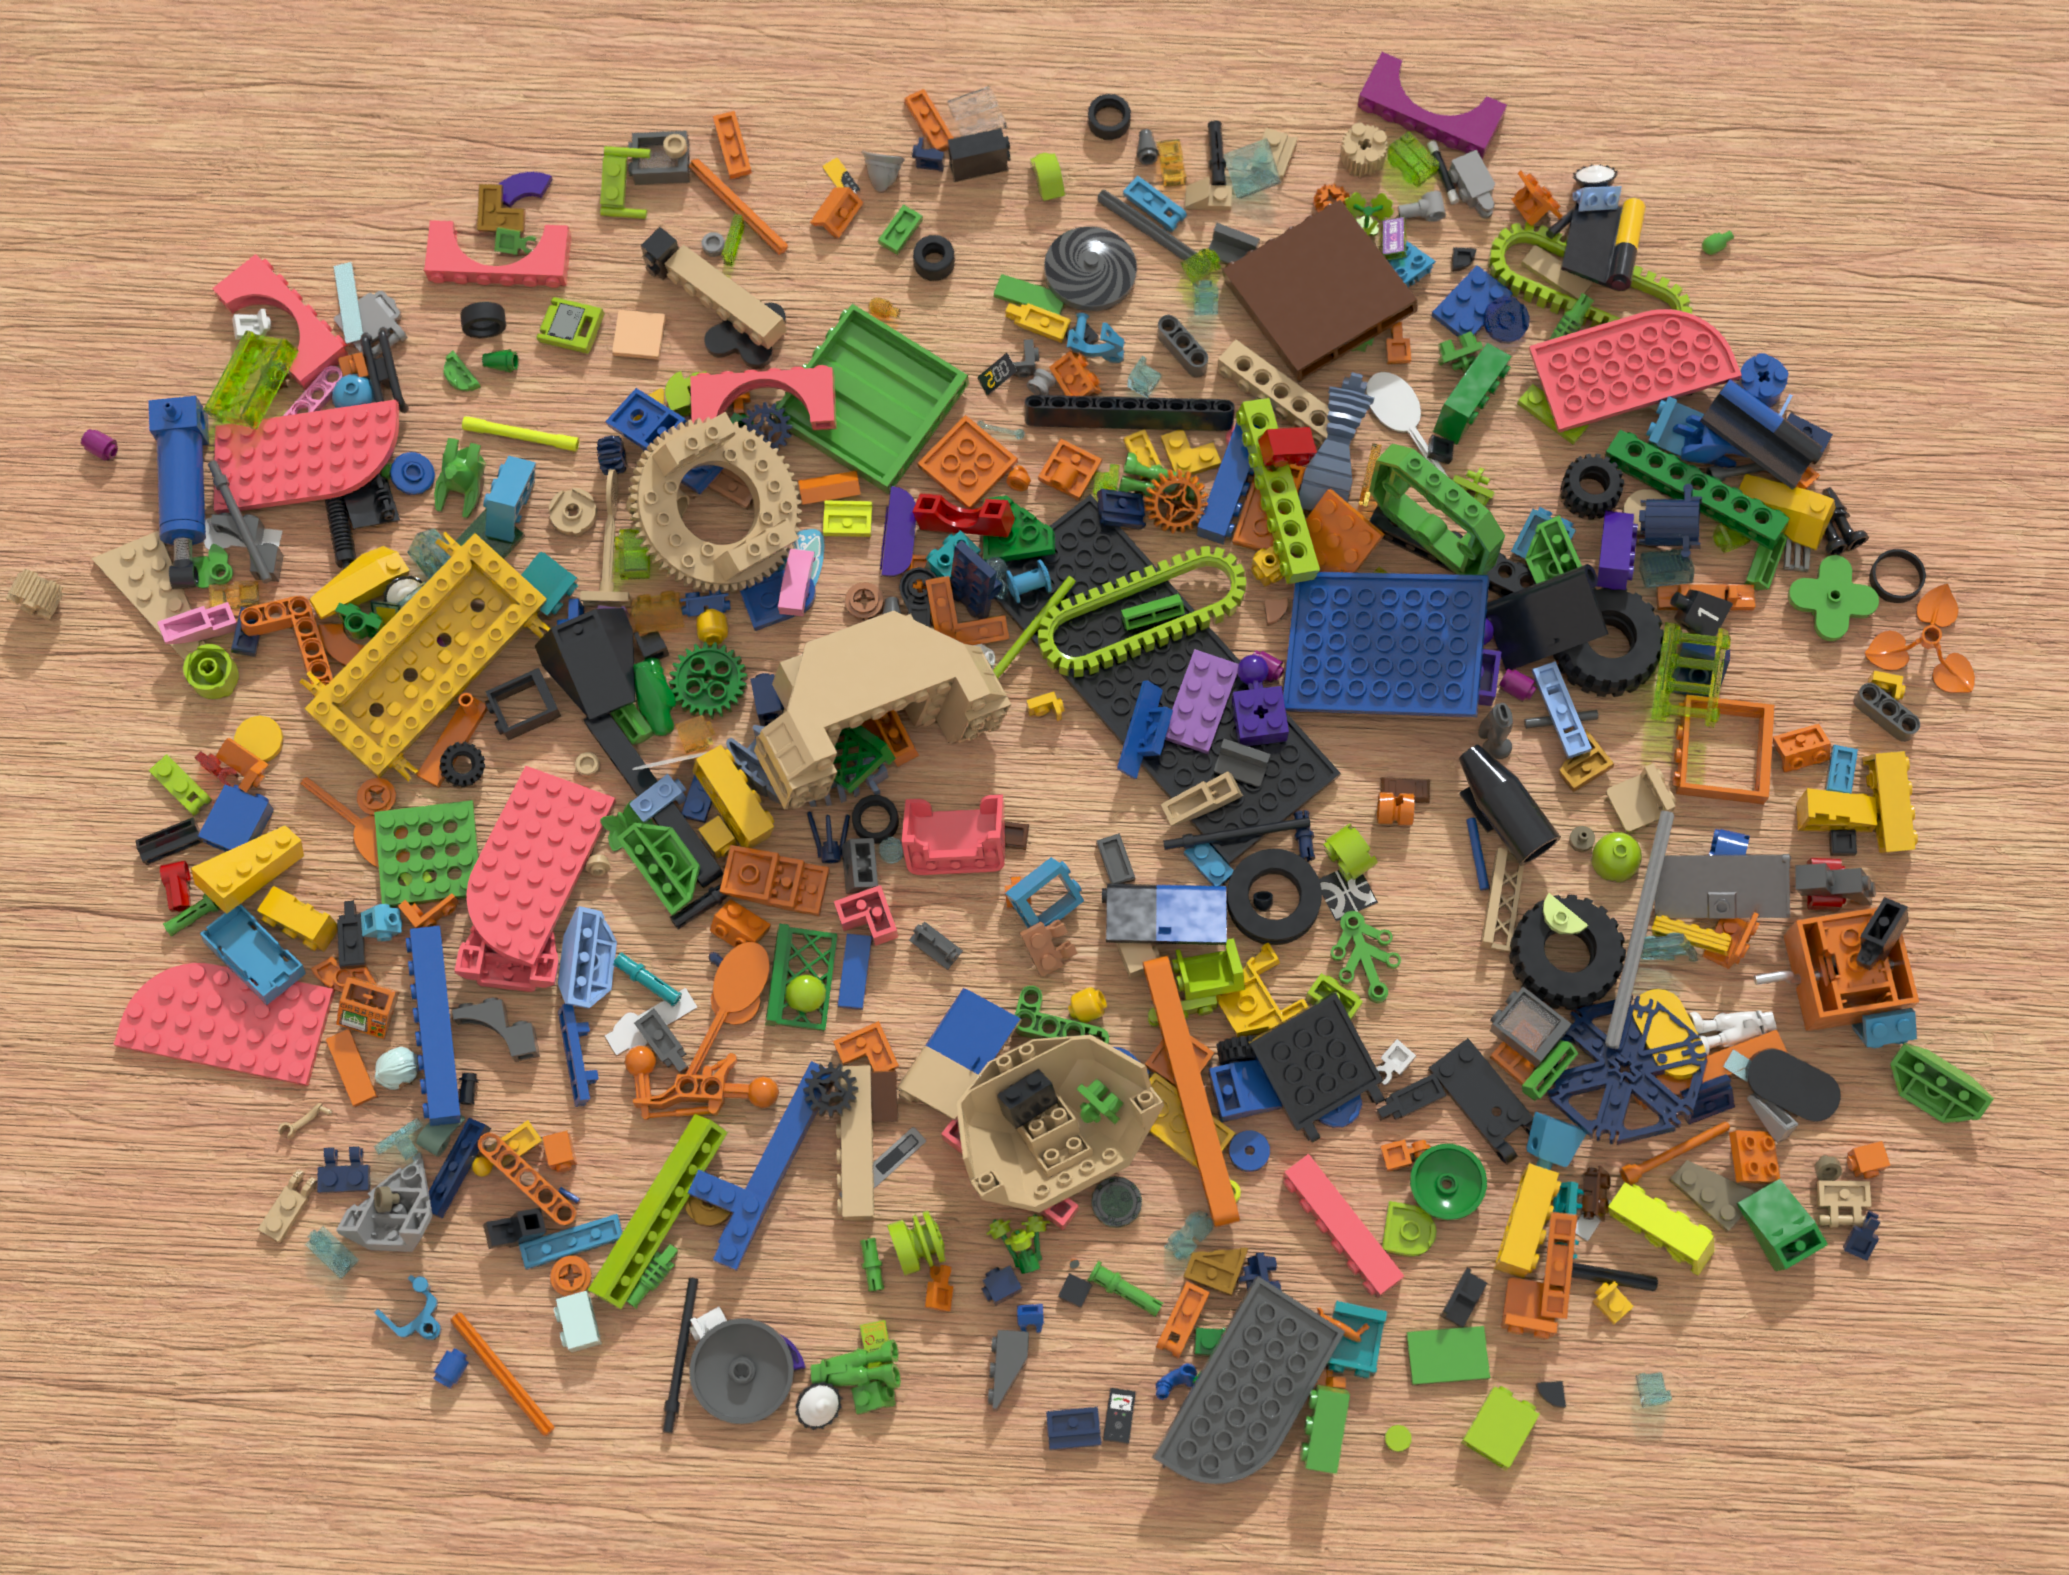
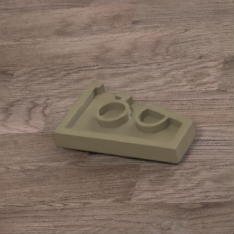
M1688 1160L1669 1179L1726 1233L1743 1216L1737 1202L1755 1193V1191Z

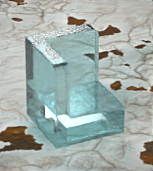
M1142 356L1128 376V387L1148 398L1161 379V373L1146 366L1147 358Z
M1661 1372L1652 1374L1641 1373L1636 1376L1642 1408L1668 1404L1672 1401L1670 1390L1666 1391Z

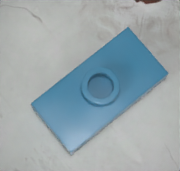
M1839 745L1832 746L1825 791L1852 793L1858 749Z

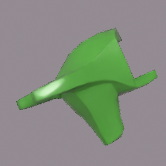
M448 438L442 457V470L435 485V508L437 511L442 512L450 490L465 494L462 517L468 518L478 503L480 480L483 476L486 462L480 455L481 445L470 443L469 447L458 450L459 440Z

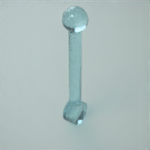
M984 421L977 422V425L982 429L985 428L1015 435L1017 439L1024 438V431L1022 429L1014 431L985 424Z

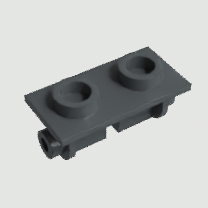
M925 921L922 925L918 924L913 930L914 934L909 939L911 943L947 970L963 952L962 949Z

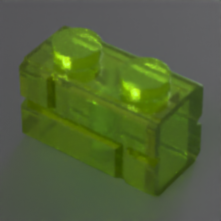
M1410 131L1406 132L1400 139H1397L1388 147V162L1392 167H1398L1402 171V176L1407 183H1413L1416 187H1419L1438 172L1440 163Z

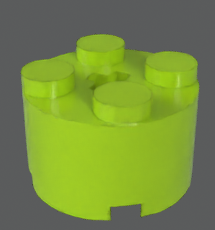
M214 644L201 645L192 654L189 653L184 661V676L200 696L207 699H219L228 697L233 693V689L236 687L239 679L238 667L230 655L220 646Z
M1350 823L1325 840L1326 843L1323 844L1332 862L1338 861L1339 871L1347 882L1350 879L1355 880L1378 864L1375 855L1371 857L1368 854L1370 847L1355 827L1352 828Z

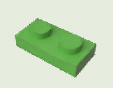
M903 204L879 237L878 244L898 255L923 221V215Z

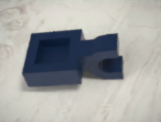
M1868 1211L1862 1228L1854 1225L1843 1245L1845 1252L1868 1261L1879 1241L1878 1235L1874 1234L1881 1223L1880 1220H1877L1878 1214Z

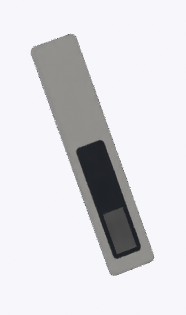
M912 1127L874 1161V1188L926 1142V1139L915 1127Z

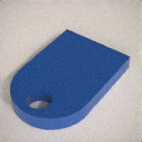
M785 569L771 574L768 578L763 577V581L760 583L755 581V585L750 588L746 585V588L740 591L755 631L796 617L795 615L779 614L778 603ZM810 579L804 613L811 608L816 597V590L812 579Z

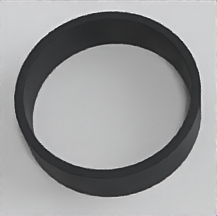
M1892 549L1882 553L1871 567L1869 579L1871 587L1880 598L1891 603H1905L1916 597L1924 586L1926 571L1922 561L1915 554L1903 549ZM1888 557H1900L1908 560L1918 571L1920 578L1918 589L1904 596L1887 592L1877 581V563Z

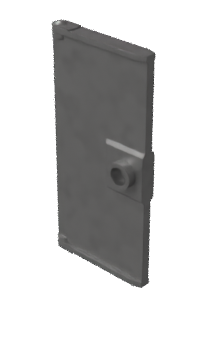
M1790 854L1665 855L1655 895V917L1664 915L1669 918H1750L1755 912L1759 914L1758 918H1790L1789 869L1791 856Z

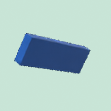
M847 934L838 1008L863 1010L872 936Z

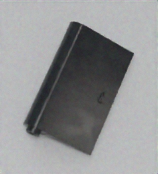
M1583 565L1487 603L1486 618L1493 625V635L1498 650L1501 651V658L1506 671L1508 669L1514 670L1609 634L1593 588L1598 584V579L1591 565Z

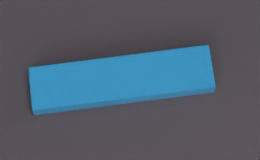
M614 1214L521 1243L519 1247L525 1269L535 1268L560 1260L566 1256H573L615 1243L620 1238L623 1230L618 1214Z

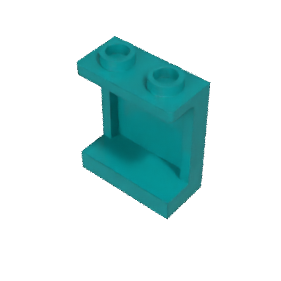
M1336 1301L1332 1318L1349 1326L1355 1332L1364 1324H1368L1369 1329L1359 1336L1362 1340L1361 1342H1355L1342 1336L1326 1366H1329L1328 1370L1336 1373H1344V1370L1353 1371L1354 1376L1369 1379L1370 1375L1375 1376L1387 1311Z

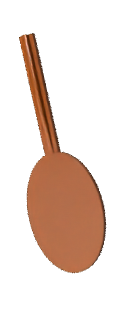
M308 777L303 778L300 783L302 786L355 826L353 835L357 849L370 864L379 869L375 815L362 819ZM400 828L395 833L397 839H404L408 835V831L405 828ZM406 851L399 853L397 861L401 863L407 862L410 858V853Z
M755 942L740 944L732 949L720 963L713 983L714 998L720 1009L693 1058L686 1075L697 1074L728 1013L746 1009L763 991L768 979L770 964L768 954L760 944Z

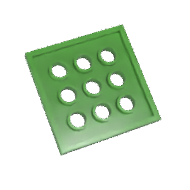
M473 800L374 812L382 904L397 907L404 900L410 905L414 903L438 902L444 900L450 894H453L456 899L467 898L468 881L479 858ZM454 822L458 825L457 830L453 833H446L444 831L447 823ZM425 825L433 827V831L429 836H422L419 833L420 829ZM400 828L408 830V835L404 839H397L395 837L396 831ZM455 845L460 848L459 853L453 857L448 856L446 850L448 847ZM425 849H433L435 851L433 858L428 860L422 858V852ZM403 851L409 852L410 858L407 862L401 863L397 861L399 853ZM452 869H459L462 871L459 879L451 880L448 878L449 872ZM426 871L435 872L437 878L434 882L427 883L423 880V874ZM404 873L412 876V882L407 886L399 884V879Z

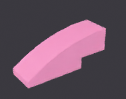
M790 549L778 603L779 614L804 616L814 561V551Z
M228 602L206 610L202 606L157 622L165 644L205 640L234 632L237 626Z

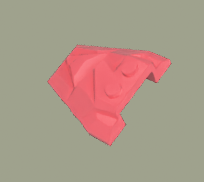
M474 926L471 927V933L466 942H462L459 947L455 974L465 979L476 980L477 984L482 987L534 992L536 987L546 988L555 985L559 959L553 931L535 968L510 960L495 952L480 938Z

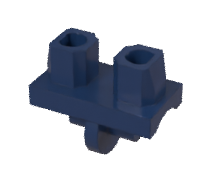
M1264 1252L1247 1258L1248 1266L1243 1267L1244 1276L1237 1278L1238 1284H1246L1248 1291L1255 1277L1259 1276L1282 1291L1279 1281H1269L1268 1278L1269 1272L1277 1270L1275 1257L1264 1256Z

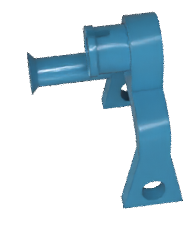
M1077 313L1076 331L1073 329L1069 330L1067 347L1073 349V352H1081L1088 357L1101 356L1112 363L1122 362L1125 340L1107 322L1102 323L1100 340L1106 343L1097 345L1087 344L1084 341V334L1089 315Z
M410 1275L408 1279L413 1283L414 1290L422 1292L427 1297V1302L422 1312L411 1323L401 1328L397 1327L381 1310L377 1309L374 1313L402 1338H406L417 1331L423 1338L435 1340L440 1336L442 1330L439 1322L431 1316L438 1306V1300L430 1293L431 1286L426 1278H415ZM429 1325H433V1333L426 1332V1328Z

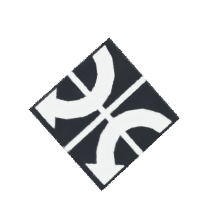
M1337 870L1319 879L1322 895L1336 922L1341 920L1342 916L1348 911L1358 912L1378 903L1364 874L1355 880L1350 879L1347 882L1340 871Z

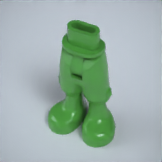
M1128 452L1123 473L1147 477L1151 481L1155 479L1158 483L1161 481L1159 478L1160 473L1165 478L1168 477V469L1163 468L1161 465L1144 466L1138 462L1136 454ZM1122 475L1118 491L1144 492L1145 496H1151L1152 494L1148 493L1146 489L1147 487L1154 489L1155 486L1151 481H1139ZM1180 483L1171 484L1163 491L1172 492ZM1187 485L1185 500L1194 501L1193 490ZM1177 496L1176 498L1174 497L1173 499H1169V500L1181 501V500L1178 498L1179 496Z
M887 1340L879 1349L872 1352L858 1348L854 1352L822 1359L820 1364L811 1365L812 1384L824 1381L827 1384H833V1386L857 1385L863 1387L874 1379L884 1381L891 1389L899 1388L901 1377L899 1369L894 1363L875 1368H865L869 1363L897 1362L899 1353L896 1341Z

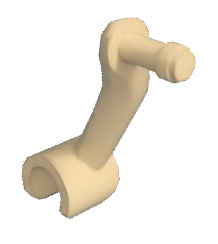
M318 1103L294 1124L291 1125L287 1122L280 1124L278 1132L281 1135L286 1128H290L287 1138L291 1139L296 1135V1130L312 1121L320 1111L329 1116L332 1114V1110L323 1107L322 1103Z

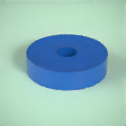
M1252 1130L1238 1133L1232 1139L1229 1147L1231 1162L1236 1168L1244 1172L1260 1170L1265 1166L1270 1155L1267 1139L1259 1132ZM1251 1147L1254 1150V1154L1247 1155L1245 1149Z

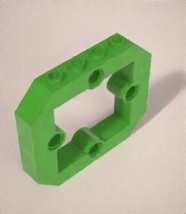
M1392 443L1376 460L1369 489L1384 515L1457 575H1486L1495 566L1505 538V534L1490 510L1415 449ZM1410 487H1413L1434 508L1441 510L1467 533L1460 539L1448 529L1446 523L1435 514H1429L1408 497L1405 492Z

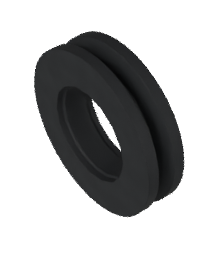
M1282 849L1261 850L1246 857L1233 871L1227 890V908L1235 926L1251 940L1261 944L1268 942L1270 945L1287 944L1302 937L1314 924L1322 901L1321 884L1312 866L1299 855ZM1268 874L1282 875L1290 879L1296 886L1299 894V904L1296 910L1288 917L1280 920L1266 919L1258 915L1252 908L1249 900V890L1257 879Z

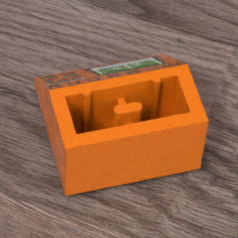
M347 977L339 1001L336 1025L385 1039L400 991L355 977Z

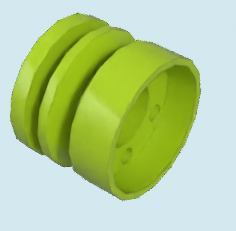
M928 1210L922 1212L925 1220L923 1225L919 1224L916 1215L912 1216L914 1228L908 1229L903 1219L887 1225L904 1276L920 1271L919 1259L922 1257L925 1258L930 1267L934 1266L931 1254L936 1253L939 1263L946 1262L945 1245L941 1233Z

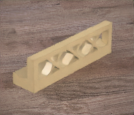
M1498 847L1494 859L1480 948L1510 953V942L1514 933L1524 865H1519L1518 872L1509 876L1505 871L1506 861L1518 862L1513 855L1508 854V849ZM1509 883L1514 889V895L1506 900L1501 891L1502 886ZM1505 906L1511 915L1510 919L1501 923L1497 917L1498 910ZM1500 929L1507 937L1506 945L1493 943L1494 934Z

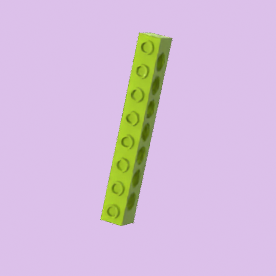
M1270 398L1242 402L1239 410L1236 412V421L1242 428V442L1249 452V466L1254 470L1255 486L1260 490L1261 507L1267 514V528L1274 538L1273 548L1275 554H1278L1280 559L1281 575L1285 576L1287 584L1314 580L1320 568L1290 466L1285 465L1279 468L1274 467V465L1264 466L1258 439L1267 429H1278ZM1266 467L1271 468L1273 472L1267 470ZM1272 488L1277 489L1280 493L1274 492ZM1278 510L1284 511L1286 515L1281 514ZM1284 531L1291 533L1292 536L1286 535ZM1291 553L1296 554L1299 558L1293 557Z

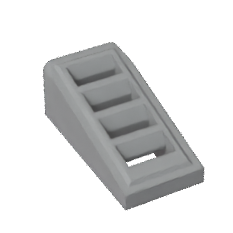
M1755 1093L1747 1098L1777 1143L1787 1139L1799 1125L1780 1106Z

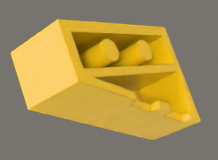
M1807 788L1796 803L1798 831L1829 832L1830 830H1856V832H1872L1878 825L1876 797L1868 796L1867 794H1849Z
M275 886L272 887L257 909L262 916L261 921L272 928L275 925L283 928L282 933L293 940L297 936L303 940L302 944L314 952L316 949L325 952L338 932L337 923L326 912L322 914L316 911L312 905L302 903L295 896Z

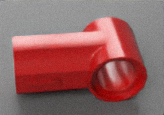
M184 860L161 865L160 876L164 887H166L169 910L171 912H182L192 905L188 882L191 881L187 862Z

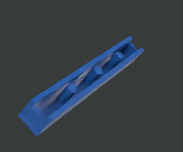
M813 1061L810 1062L745 1188L769 1200L758 1227L819 1110L811 1111L810 1107L813 1102L806 1104L805 1098L809 1094H804L803 1088L809 1087L805 1083V1078H813L810 1071H820L819 1064ZM826 1075V1076L822 1077L821 1080H824V1079L830 1077V1075ZM814 1090L815 1098L818 1102H821V1093ZM731 1218L729 1219V1221H728V1223H727V1225H726V1227H725V1229H724V1231H723V1233H722V1235H721V1237H720L718 1243H721L722 1238H723V1236H724V1234H725V1232H726V1230H727V1227H728V1225H729V1223H730V1221H731Z

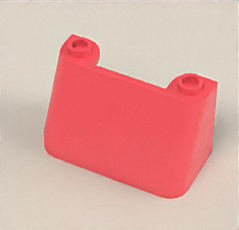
M1003 794L983 797L980 801V809L932 812V807L928 801L924 799H906L902 847L908 871L915 875L995 872L1001 870L1005 864Z

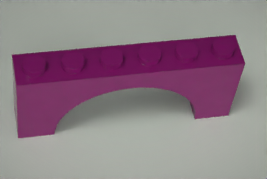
M1381 52L1359 94L1357 107L1366 113L1378 115L1387 122L1399 124L1408 131L1418 132L1429 140L1439 141L1448 148L1457 149L1466 154L1477 150L1481 159H1483L1504 118L1507 104L1486 96L1480 105L1463 114L1440 115L1429 112L1416 105L1403 90L1399 76L1403 60Z

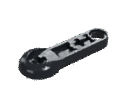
M912 568L901 578L899 585L900 594L908 609V615L911 614L915 621L930 627V604L927 587L926 590L922 589V593H917V589L913 588V585H917V582L921 581L922 585L926 586L925 580L937 577L927 568Z

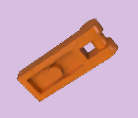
M1188 1281L1186 1282L1157 1342L1156 1348L1162 1351L1166 1349L1172 1352V1356L1180 1357L1210 1292ZM1171 1332L1180 1336L1178 1343L1168 1339Z

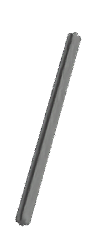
M1662 811L1660 813L1607 1033L1606 1046L1613 1049H1618L1674 820V813L1669 811Z

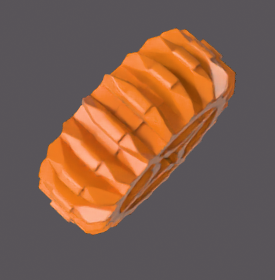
M1170 469L1167 471L1168 477L1166 478L1162 473L1159 474L1161 479L1159 483L1152 479L1151 482L1155 488L1147 487L1146 491L1152 495L1144 497V500L1150 503L1144 506L1146 511H1152L1148 514V518L1150 520L1155 519L1153 524L1156 527L1162 524V531L1166 532L1170 526L1172 534H1175L1177 527H1179L1181 533H1184L1185 525L1192 530L1194 526L1191 522L1195 520L1199 524L1198 514L1205 515L1201 507L1208 506V502L1201 499L1208 497V493L1202 491L1205 488L1203 483L1197 484L1199 481L1197 476L1191 478V472H1185L1182 477V470L1177 469L1176 476H1174ZM1180 483L1172 492L1163 491L1171 484ZM1187 485L1193 490L1194 505L1185 500ZM1177 496H1179L1178 498L1183 502V504L1180 503L1179 505L1176 504V506H1174V504L1169 499H1173L1174 497L1176 498ZM1158 498L1167 503V514L1165 517L1159 512ZM1180 511L1189 512L1182 518L1173 519Z

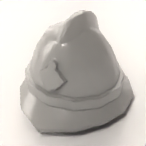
M862 151L872 186L875 190L884 192L895 182L905 158Z

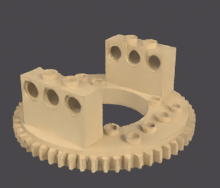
M726 412L711 420L710 417H707L704 422L700 418H697L694 423L688 420L685 425L681 422L676 428L672 426L668 432L664 431L660 435L661 438L656 437L653 440L654 444L650 443L646 447L648 451L645 450L641 454L643 459L640 458L636 462L639 467L633 469V473L637 476H633L630 479V482L635 485H631L628 488V491L633 493V495L628 497V501L633 502L628 507V510L634 512L629 518L636 521L632 529L639 530L640 532L635 536L636 539H643L640 547H648L646 556L653 554L652 563L660 562V571L665 568L668 569L666 576L669 577L675 574L676 582L684 579V586L692 583L694 590L701 585L702 592H706L709 587L712 593H716L719 588L721 593L727 592L728 588L731 593L735 592L737 587L742 591L746 588V585L750 588L755 585V581L760 583L763 581V577L768 578L771 576L770 572L774 573L778 570L777 566L780 567L784 563L782 559L788 558L789 553L787 551L794 548L792 543L799 539L797 533L800 531L796 525L802 521L797 517V515L802 513V510L797 508L802 501L796 499L800 491L794 489V486L798 483L791 479L794 473L788 472L787 469L790 465L782 462L785 457L778 456L776 454L778 448L772 449L770 447L771 441L765 443L763 435L757 437L755 435L756 430L753 429L751 432H748L746 425L739 428L738 422L732 424ZM705 465L720 466L734 472L747 485L754 502V520L749 532L742 540L728 545H715L699 539L685 526L678 512L677 492L681 480L690 470Z

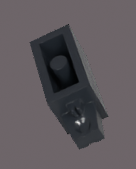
M1886 897L1883 898L1860 935L1861 949L1856 959L1857 965L1871 970L1879 960H1886L1909 922L1908 906Z

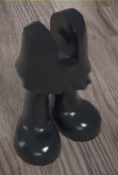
M1831 487L1823 489L1822 494L1834 499L1836 506L1824 532L1828 542L1825 547L1827 556L1840 555L1846 549L1851 551L1864 544L1869 539L1867 532L1864 530L1854 531L1847 521L1850 514L1846 512L1847 508L1842 504L1837 494ZM1833 521L1836 523L1843 538L1838 536L1832 524Z

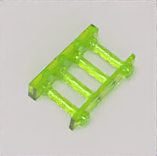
M1665 622L1651 719L1666 722V717H1670V715L1705 719V726L1714 728L1715 723H1718L1720 718V708H1717L1725 652L1730 649L1731 636L1728 635L1727 630L1719 628L1718 637L1682 633L1680 626L1676 623ZM1683 642L1716 646L1714 661L1679 657L1676 654L1677 644L1680 645ZM1678 666L1712 670L1711 685L1675 681V678H1672L1673 670ZM1682 691L1709 695L1707 709L1672 705L1669 702L1670 693Z

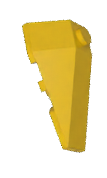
M381 546L360 555L314 594L309 601L322 620L337 614L335 609L339 602L348 605V603L359 605L383 595L387 585L393 579L408 576L410 570L397 551Z

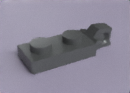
M655 1008L634 1022L660 1060L668 1068L674 1064L680 1074L688 1070V1066L682 1059L686 1055L683 1050L684 1048Z

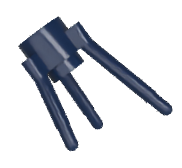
M810 811L807 812L817 847L818 858L822 859V863L827 864L841 862V857H843L842 845L846 842L850 815L847 814L845 816L840 845H838L837 841H832L831 817L826 815L827 841L823 842L822 846L812 813Z

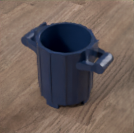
M1688 483L1683 487L1685 499L1641 500V506H1646V510H1639L1640 534L1645 535V539H1639V545L1683 546L1681 559L1684 562L1691 560L1690 549H1701L1699 523L1702 497L1693 496V486Z

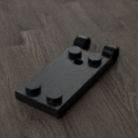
M1467 1038L1431 1065L1428 1070L1431 1074L1435 1073L1443 1089L1487 1141L1500 1160L1508 1165L1517 1158V1154L1504 1139L1521 1126L1530 1135L1534 1117L1470 1039ZM1499 1108L1501 1110V1115L1494 1116L1492 1114V1109Z

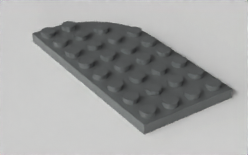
M1256 1276L1153 1454L1152 1459L1184 1478L1201 1483H1229L1255 1473L1269 1462L1281 1446L1345 1331L1264 1279Z

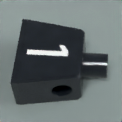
M1691 589L1687 592L1686 596L1676 592L1670 600V604L1678 608L1674 620L1698 641L1708 644L1713 643L1733 605L1732 602Z

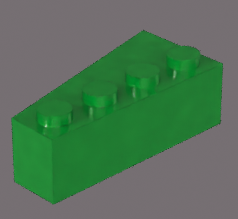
M1487 343L1443 404L1433 432L1445 439L1454 441V444L1458 445L1469 426L1474 424L1479 411L1483 410L1487 405L1490 394L1494 395L1501 383L1499 380L1501 378L1505 379L1511 369L1508 364L1512 356Z

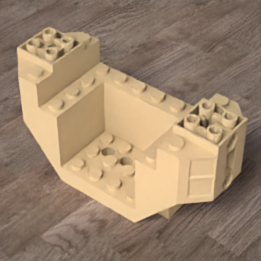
M891 611L807 642L803 654L779 663L772 685L784 706V711L781 716L764 727L760 735L756 736L754 752L784 810L791 807L796 809L806 804V802L820 800L829 794L837 774V770L833 765L837 755L834 747L841 730L849 726L850 728L860 726L865 720L870 718L876 720L884 716L886 712L891 710L900 711L905 708L914 727L920 725L929 726L937 721L949 744L955 741L961 743L966 740H973L980 733L987 730L988 732H993L999 729L1004 718L1007 716L1011 702L979 646L963 644L915 621L911 614L904 616L896 611Z

